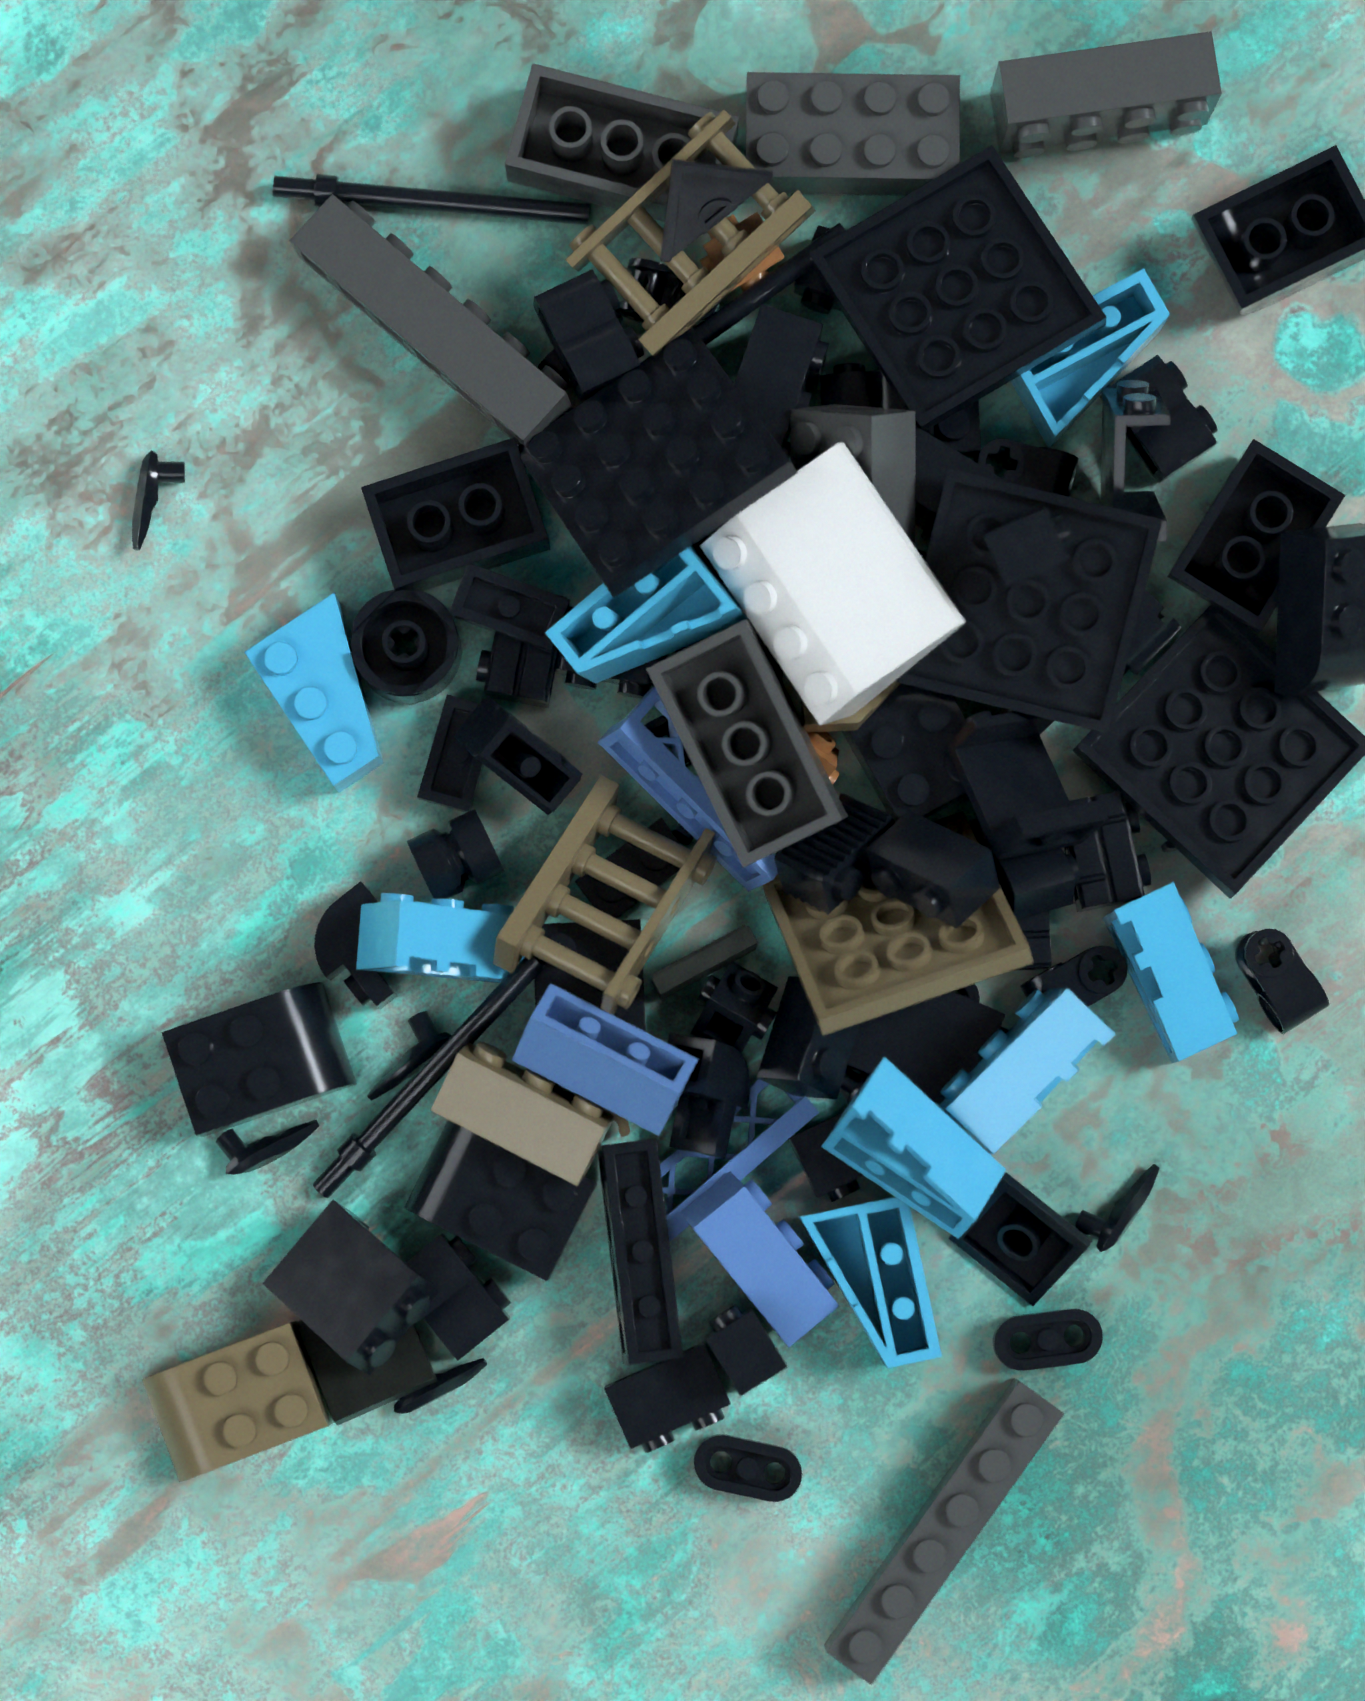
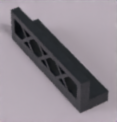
M657 1139L601 1145L597 1154L622 1362L626 1365L681 1359L683 1358Z

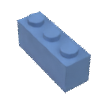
M550 983L527 1023L512 1061L659 1136L676 1106L698 1059Z
M730 1171L682 1210L680 1214L772 1329L790 1347L839 1307L838 1303L827 1291L835 1283L815 1258L806 1264L796 1252L804 1244L784 1219L776 1225L765 1212L772 1203L752 1179L743 1185Z

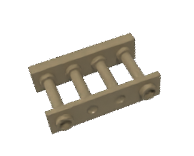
M725 110L716 117L712 112L703 116L687 133L692 140L673 157V159L697 161L709 150L722 165L755 168L725 136L736 124ZM672 159L598 229L591 224L581 231L569 244V247L574 252L565 260L578 272L591 262L610 281L611 285L644 320L641 326L647 332L638 340L655 357L663 350L662 348L692 328L816 211L799 190L789 197L785 192L778 194L767 183L751 197L762 207L763 211L760 214L765 221L750 235L745 229L739 232L726 217L709 231L722 244L721 253L725 256L711 272L705 266L699 269L683 250L674 256L670 262H664L684 283L681 289L686 294L671 309L666 304L660 306L606 246L630 224L660 257L663 228L645 209L669 187Z
M600 775L497 935L493 964L513 973L523 956L528 959L536 956L604 991L601 1009L614 1015L619 1006L628 1009L633 1002L642 982L637 976L695 882L702 886L705 884L715 866L717 857L711 854L715 832L705 828L691 850L621 815L622 809L616 806L620 784ZM610 834H613L680 868L669 888L665 890L596 855L597 849L593 846L599 836L609 837ZM575 874L579 877L588 874L654 908L655 911L643 930L640 931L571 896V889L567 886ZM559 915H562L630 951L615 973L545 937V930L541 927L548 916L557 918Z

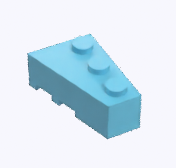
M690 546L615 598H613L604 583H602L545 633L577 674L596 684L711 637L743 620L749 619L734 596L697 550Z
M1174 882L1123 905L1102 918L1117 950L1125 958L1128 966L1127 971L1171 1063L1179 1062L1238 1034L1233 1024L1239 1021L1236 1008L1226 992L1220 993L1212 974L1216 971L1214 963L1204 944L1198 941L1191 924L1190 913L1179 895Z
M381 893L380 902L361 904L357 970L501 983L510 973L494 965L493 959L496 937L514 911V906L482 904L480 911L464 908V901L436 898L432 899L431 904L413 901L414 896L395 893Z
M885 1057L854 1095L821 1146L958 1239L976 1221L1006 1172V1169Z

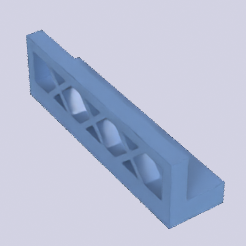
M654 686L626 718L606 731L598 743L697 841L705 828L715 832L711 854L717 857V861L748 892L772 881L778 874L774 854L746 867H742L699 776L694 775L685 766L684 745ZM653 706L668 719L670 738L655 737L640 722Z
M758 1079L750 1086V1117L734 1116L733 1122L749 1123L748 1146L739 1154L726 1153L725 1159L730 1161L714 1175V1159L724 1158L677 1149L660 1164L661 1177L669 1171L668 1188L663 1187V1193H668L666 1219L669 1242L689 1226L680 1214L682 1210L730 1171L741 1181L819 1113L806 1096L797 1097L785 1092L795 1103L791 1109L779 1119L756 1117L757 1094L769 1085V1083ZM736 1107L735 1113H737L741 1108ZM755 1123L771 1125L754 1140ZM685 1157L708 1158L707 1181L697 1190L674 1188L676 1164ZM673 1194L690 1195L672 1211Z

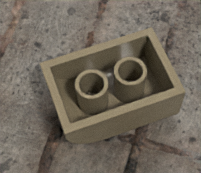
M296 1321L142 1379L179 1482L221 1468L334 1423L296 1327Z

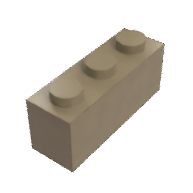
M470 1042L467 1043L457 1053L430 1111L578 1186L587 1174L614 1116L605 1112V1108L576 1093L573 1096L556 1087L555 1082L528 1068L523 1070L507 1062V1055L495 1046L484 1042H478L477 1045Z

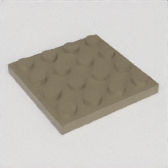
M963 811L933 821L978 843ZM779 875L772 881L762 885L765 897L822 1035L1033 963L1030 947L1001 888L963 924L955 928L937 918L930 919L924 916L917 908L897 898L892 899L884 896L875 887L872 875L862 883L860 891L854 898L844 900L828 915L823 910L819 911L815 906L811 907L807 902L803 903L799 898L795 899L791 894L787 895L782 889Z

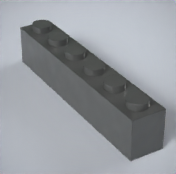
M332 194L289 240L303 262L509 438L515 437L518 446L522 444L527 447L535 435L573 409L566 393L569 385L556 371L547 365L541 371L526 359L530 355L529 350L509 332L500 337L487 326L491 322L490 317L470 299L461 304L449 293L452 289L451 284L431 266H428L425 271L421 270L410 260L414 254L407 245L392 233L386 238L381 236L372 228L376 223L375 220L355 201L352 200L346 206Z
M1015 1378L1011 1381L827 1639L824 1646L828 1654L870 1685L873 1684L1063 1417L1064 1413L1021 1381Z

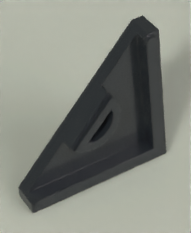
M672 158L660 261L670 262L674 256L717 225L764 185L770 183L773 178V171Z

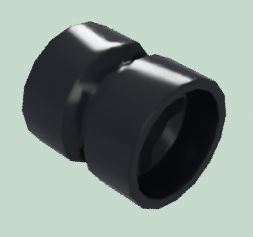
M475 809L448 821L447 832L440 833L433 828L407 841L416 864L434 899H448L463 892L465 881L468 879L480 884L505 872Z

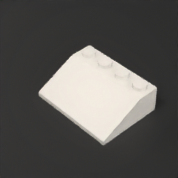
M844 442L837 443L798 470L796 475L728 520L700 545L819 725L854 715L966 623Z

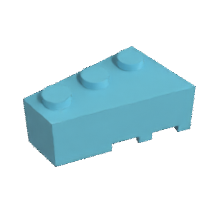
M1144 268L1093 295L1107 317L1106 325L1011 380L1012 385L1048 448H1051L1103 393V388H1107L1165 325L1170 313Z
M335 593L244 652L339 793L384 764L359 672L353 662L350 639L341 604Z
M1068 988L1047 989L1043 994L1038 989L1033 991L1016 1009L1015 1013L1020 1019L1006 1034L1001 1029L997 1030L979 1049L978 1053L983 1059L969 1074L964 1069H961L941 1090V1094L946 1099L938 1107L989 1154H994L1042 1107L1041 1102L1062 1079L1067 1083L1079 1071L1076 1064L1098 1041L1104 1046L1116 1035Z
M894 1196L798 1217L884 1366L893 1368L942 1357L909 1205Z

